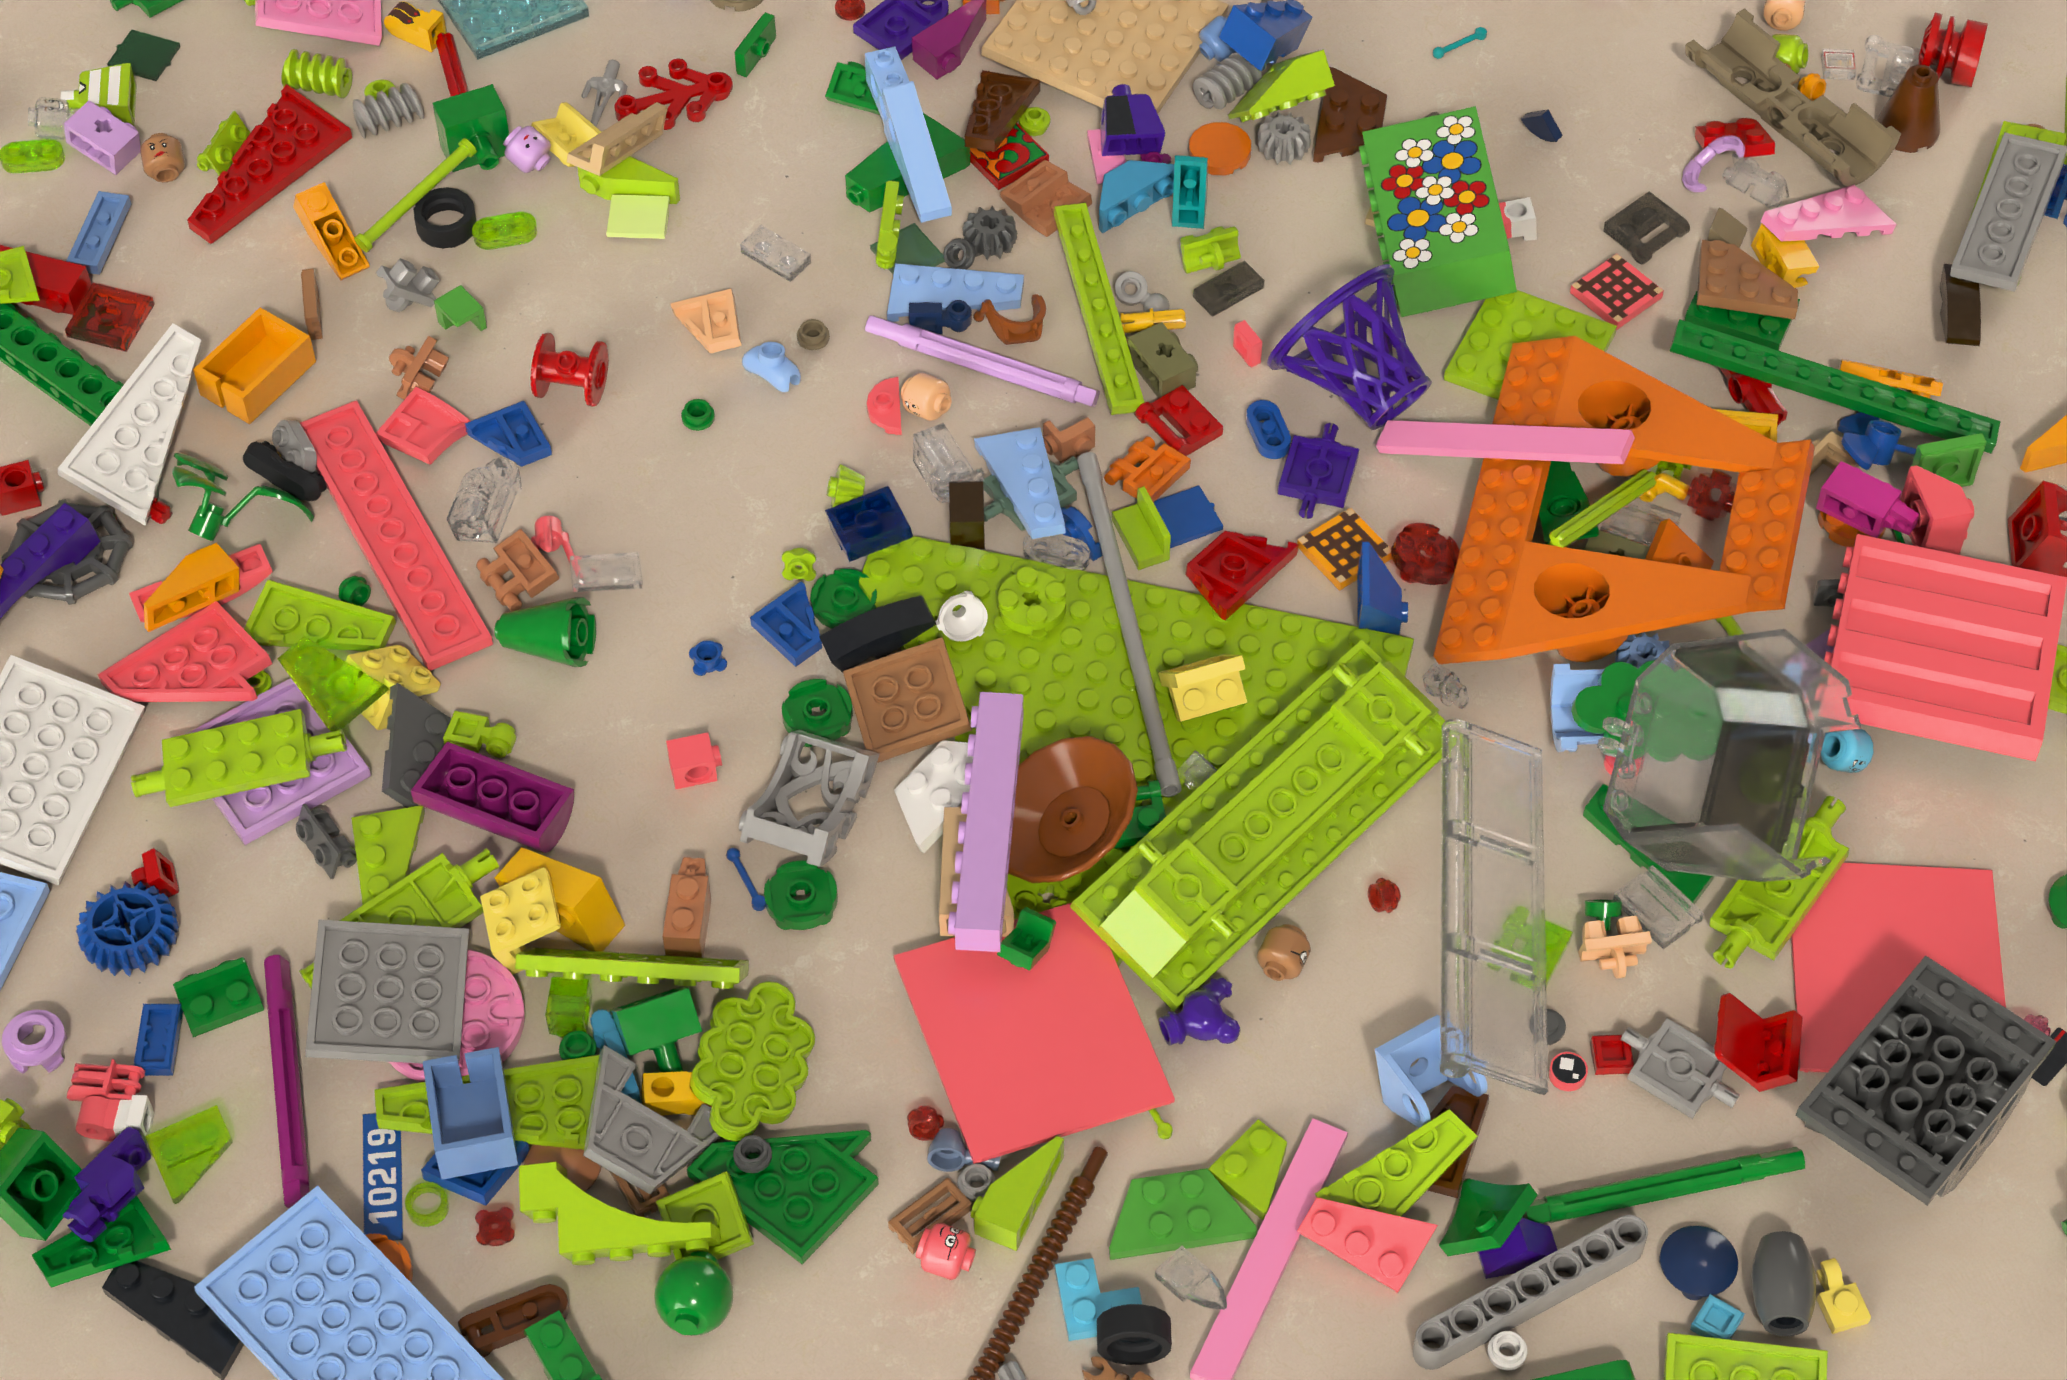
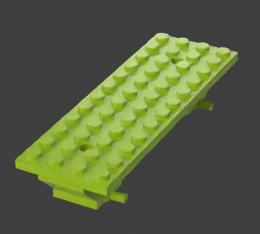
M1361 639L1072 902L1070 908L1175 1011L1184 1003L1187 994L1198 990L1454 749L1463 737L1438 714L1440 710L1390 661L1385 662Z

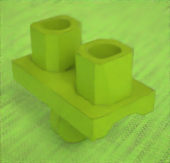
M1221 226L1211 229L1208 234L1198 237L1193 235L1182 237L1180 242L1184 271L1188 274L1209 267H1213L1217 271L1224 269V263L1241 259L1237 228L1233 226L1224 229Z

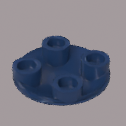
M1704 1226L1683 1227L1669 1235L1661 1248L1659 1263L1665 1277L1689 1300L1697 1301L1703 1297H1709L1710 1294L1713 1296L1730 1287L1738 1272L1736 1251L1730 1241L1716 1230Z

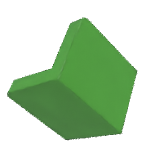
M462 285L434 300L438 323L445 330L453 325L459 327L468 321H471L480 331L487 328L483 307Z

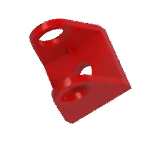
M2043 480L2008 518L2012 566L2067 577V568L2063 566L2067 562V536L2063 535L2060 531H2067V521L2059 519V515L2067 511V491L2057 484Z

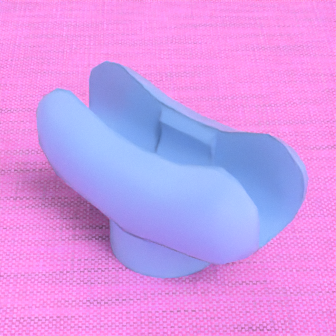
M766 342L755 346L747 351L742 358V365L746 371L762 377L780 392H788L790 383L798 385L801 381L798 367L785 357V348L780 343Z

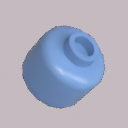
M1217 16L1199 32V39L1203 42L1199 45L1200 51L1209 61L1215 58L1221 62L1236 52L1219 38L1227 20L1224 16Z

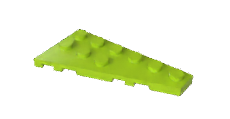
M600 1055L504 1069L515 1141H525L532 1145L584 1150ZM469 1075L462 1076L463 1084L471 1083ZM425 1082L374 1090L376 1120L379 1129L432 1134Z

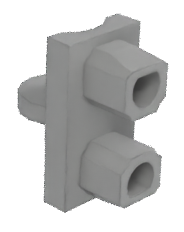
M400 258L392 269L381 265L377 270L376 274L378 277L384 278L387 283V289L384 290L383 297L386 298V305L390 310L396 312L403 311L413 302L428 307L434 305L436 298L431 291L440 280L431 268L423 266L417 273L413 264Z

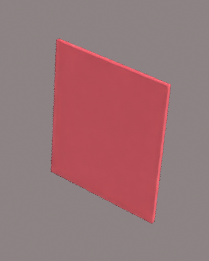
M1843 863L1791 936L1796 1012L1803 1017L1799 1056L1800 1071L1829 1072L1925 956L2006 1008L1992 870Z
M1072 903L1038 912L1055 920L1056 926L1048 952L1030 971L1011 964L1010 961L998 956V952L955 950V937L894 955L896 967L973 1164L1048 1142L1057 1136L1064 1137L1175 1102L1174 1095L1110 947L1070 908ZM1018 919L1014 920V929L1017 925Z

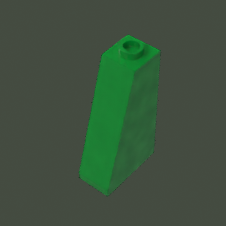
M923 113L943 179L966 169L970 165V147H965V139ZM888 141L845 175L846 197L854 205L861 206L869 213L883 207L886 181L888 182V180L899 182L898 195L904 197L909 195Z

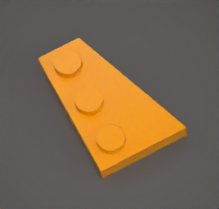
M1844 359L1841 360L1839 368L1841 371L1894 388L1909 389L1911 393L1929 399L1931 395L1941 396L1943 382L1940 379Z

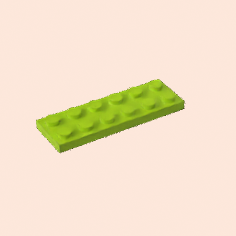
M528 947L516 954L515 969L526 970V976L548 977V973L563 972L564 979L581 980L585 979L587 975L600 974V980L607 982H621L622 978L633 976L637 977V983L659 984V980L666 978L674 979V985L696 986L697 982L711 981V987L731 989L734 988L735 984L740 983L748 976L749 960Z

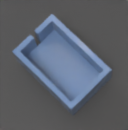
M499 1047L465 1053L471 1082L463 1084L457 1055L423 1061L434 1150L441 1180L519 1165Z

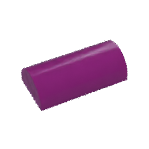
M446 742L411 789L412 800L415 804L543 853L551 851L561 839L570 820L574 804V789L450 742Z

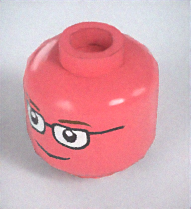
M937 1223L932 1229L925 1228L918 1245L916 1258L921 1259V1268L924 1271L953 1280L959 1276L961 1270L969 1272L976 1249L970 1247L971 1237L968 1232L944 1223Z

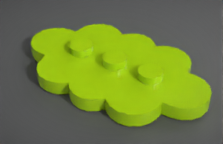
M776 982L759 983L752 988L747 1000L730 997L718 1002L711 1014V1029L702 1035L698 1044L697 1053L701 1061L696 1064L692 1071L690 1086L693 1094L699 1100L712 1106L709 1117L712 1129L726 1140L740 1141L746 1136L753 1135L759 1122L773 1125L787 1120L796 1105L795 1092L802 1088L808 1076V1065L805 1059L808 1058L814 1047L815 1034L812 1027L806 1021L793 1016L796 1003L794 996L787 987Z

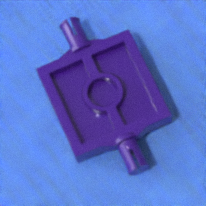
M1331 423L1325 424L1322 438L1293 436L1279 482L1278 495L1303 500L1299 510V515L1302 518H1305L1306 511L1307 519L1313 517L1316 503L1344 508L1359 458V449L1343 446L1335 441L1339 428L1334 423L1331 432Z

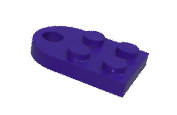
M884 0L853 24V33L878 50L895 46L900 59L903 60L912 53V37L949 15L948 1ZM925 1L934 2V4L932 5H925L922 3Z

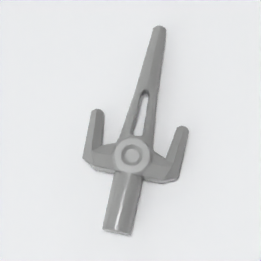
M616 60L608 61L603 77H592L589 79L581 95L582 98H586L591 88L597 89L591 123L595 127L610 96L615 91H619V97L626 94L628 88L622 80L616 79L620 63ZM601 96H603V102L601 106H599Z

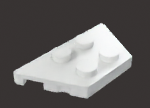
M942 740L894 789L915 842L923 853L943 834L944 807L961 806L963 792L970 791V785H965L966 763H973V756H968L967 742Z

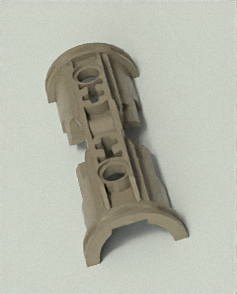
M1745 8L1736 13L1735 20L1721 39V43L1709 50H1706L1694 39L1685 45L1686 56L1700 68H1706L1718 79L1722 86L1756 112L1763 121L1784 138L1794 143L1847 187L1858 185L1871 177L1889 158L1900 139L1901 133L1892 126L1884 127L1856 103L1851 104L1849 112L1846 114L1824 95L1811 101L1797 90L1793 85L1799 81L1800 76L1775 57L1780 43L1753 22L1754 16ZM1743 77L1748 79L1750 82H1748L1747 84H1741L1735 78ZM1829 149H1833V150L1837 151V152H1838V155L1834 154V153H1833L1831 150H1829Z

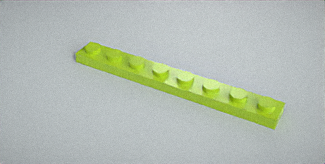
M1087 204L1055 206L1054 218L1111 415L1136 412L1137 408L1145 402Z

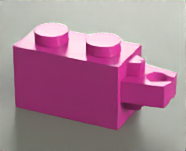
M1840 461L1821 487L1816 509L1875 538L1879 537L1885 527L1910 535L1919 518V513L1907 507L1900 500L1901 490L1843 461Z

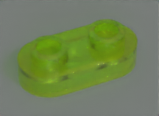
M53 139L11 142L0 150L1 165L9 173L51 171L59 168L65 161V154L61 143Z
M527 212L485 217L473 225V240L479 248L485 250L526 244L531 242L537 235L536 220L533 215Z

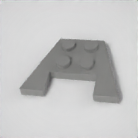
M604 1045L599 1056L583 1156L651 1194L705 1151L712 1143L720 1139L721 1136L712 1129L709 1121L711 1107L706 1104L701 1105L688 1129L685 1130L622 1093L621 1091L636 1065L631 1060Z

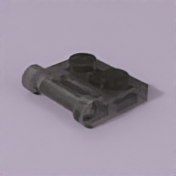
M1649 191L1607 220L1603 231L1631 252L1632 257L1637 263L1643 265L1651 260L1653 253L1676 237L1681 238L1689 233L1690 225L1684 217ZM1663 223L1669 226L1647 243H1643L1640 240Z

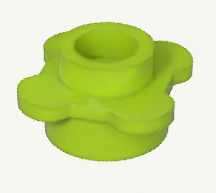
M794 548L782 554V561L785 563L782 576L785 579H804L806 581L815 579L816 571L813 569V563H815L816 557L812 552L804 548Z

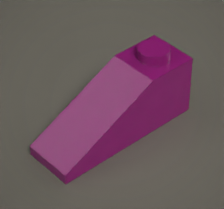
M971 0L912 37L913 61L936 80L960 66L987 19L986 0Z

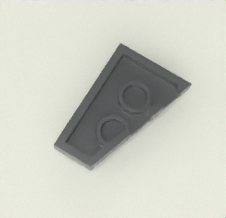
M397 683L390 687L389 699L393 700L392 715L388 716L387 729L390 730L389 749L385 751L382 792L408 808L418 806L412 800L411 789L443 748V737L451 718Z

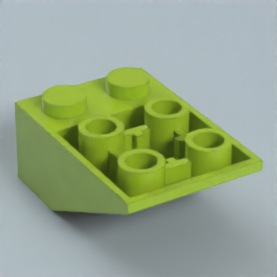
M1324 49L1302 54L1274 64L1228 114L1229 119L1240 117L1241 122L1255 120L1270 115L1271 112L1294 107L1300 102L1325 96V89L1333 87L1335 84Z

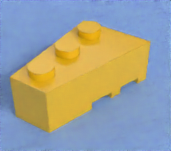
M521 847L494 877L498 886L501 887L538 869L546 868L550 873L561 924L560 929L556 931L589 951H604L624 928L625 923L601 877Z

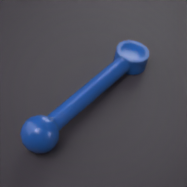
M730 848L726 853V857L734 863L752 897V908L756 911L764 910L766 907L764 896L758 895L739 859L740 851L737 848Z

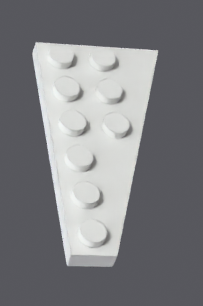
M172 323L58 467V475L146 526L192 378L193 369L201 349V339Z

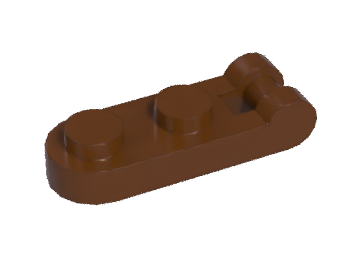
M542 1285L470 1313L458 1321V1327L461 1334L467 1336L469 1344L484 1358L495 1349L525 1338L524 1329L558 1310L565 1319L570 1309L567 1294L557 1285ZM492 1324L494 1331L483 1335L481 1331L483 1327Z

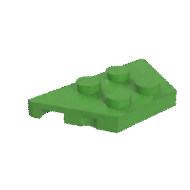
M1208 1168L1132 1179L1109 1247L1110 1260L1254 1239L1257 1235V1228Z

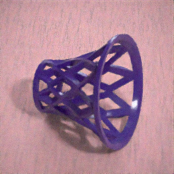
M1389 264L1377 266L1359 275L1327 297L1304 316L1280 340L1267 360V364L1272 370L1287 369L1286 372L1290 371L1340 396L1367 422L1371 430L1384 426L1387 420H1393L1407 410L1432 384L1431 379L1425 375L1406 344L1397 312L1393 291L1394 285H1391L1395 271ZM1377 282V290L1366 302L1354 295L1365 287ZM1383 297H1384V317L1382 316ZM1342 303L1343 323L1331 332L1313 327L1326 314ZM1357 322H1358V336L1355 334V324H1356ZM1367 326L1372 329L1373 345L1367 342ZM1303 336L1307 349L1294 357L1287 356L1291 348ZM1351 344L1358 347V350H1354ZM1392 346L1396 349L1398 359L1393 357ZM1332 354L1345 356L1348 365L1334 361ZM1364 358L1377 364L1379 378L1367 374ZM1316 375L1324 376L1327 380L1320 378ZM1345 383L1354 385L1357 392L1350 390ZM1391 392H1396L1395 395L1390 397ZM1403 397L1408 398L1397 408L1393 409V405Z

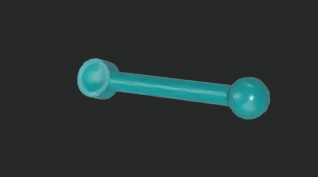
M1478 27L1472 35L1443 48L1436 47L1433 50V56L1441 59L1445 53L1475 39L1484 40L1487 37V30L1483 27Z

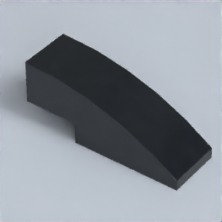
M917 596L860 614L819 637L831 663L843 673V671L857 666L872 655L876 659L886 657L935 626L936 622L924 597Z

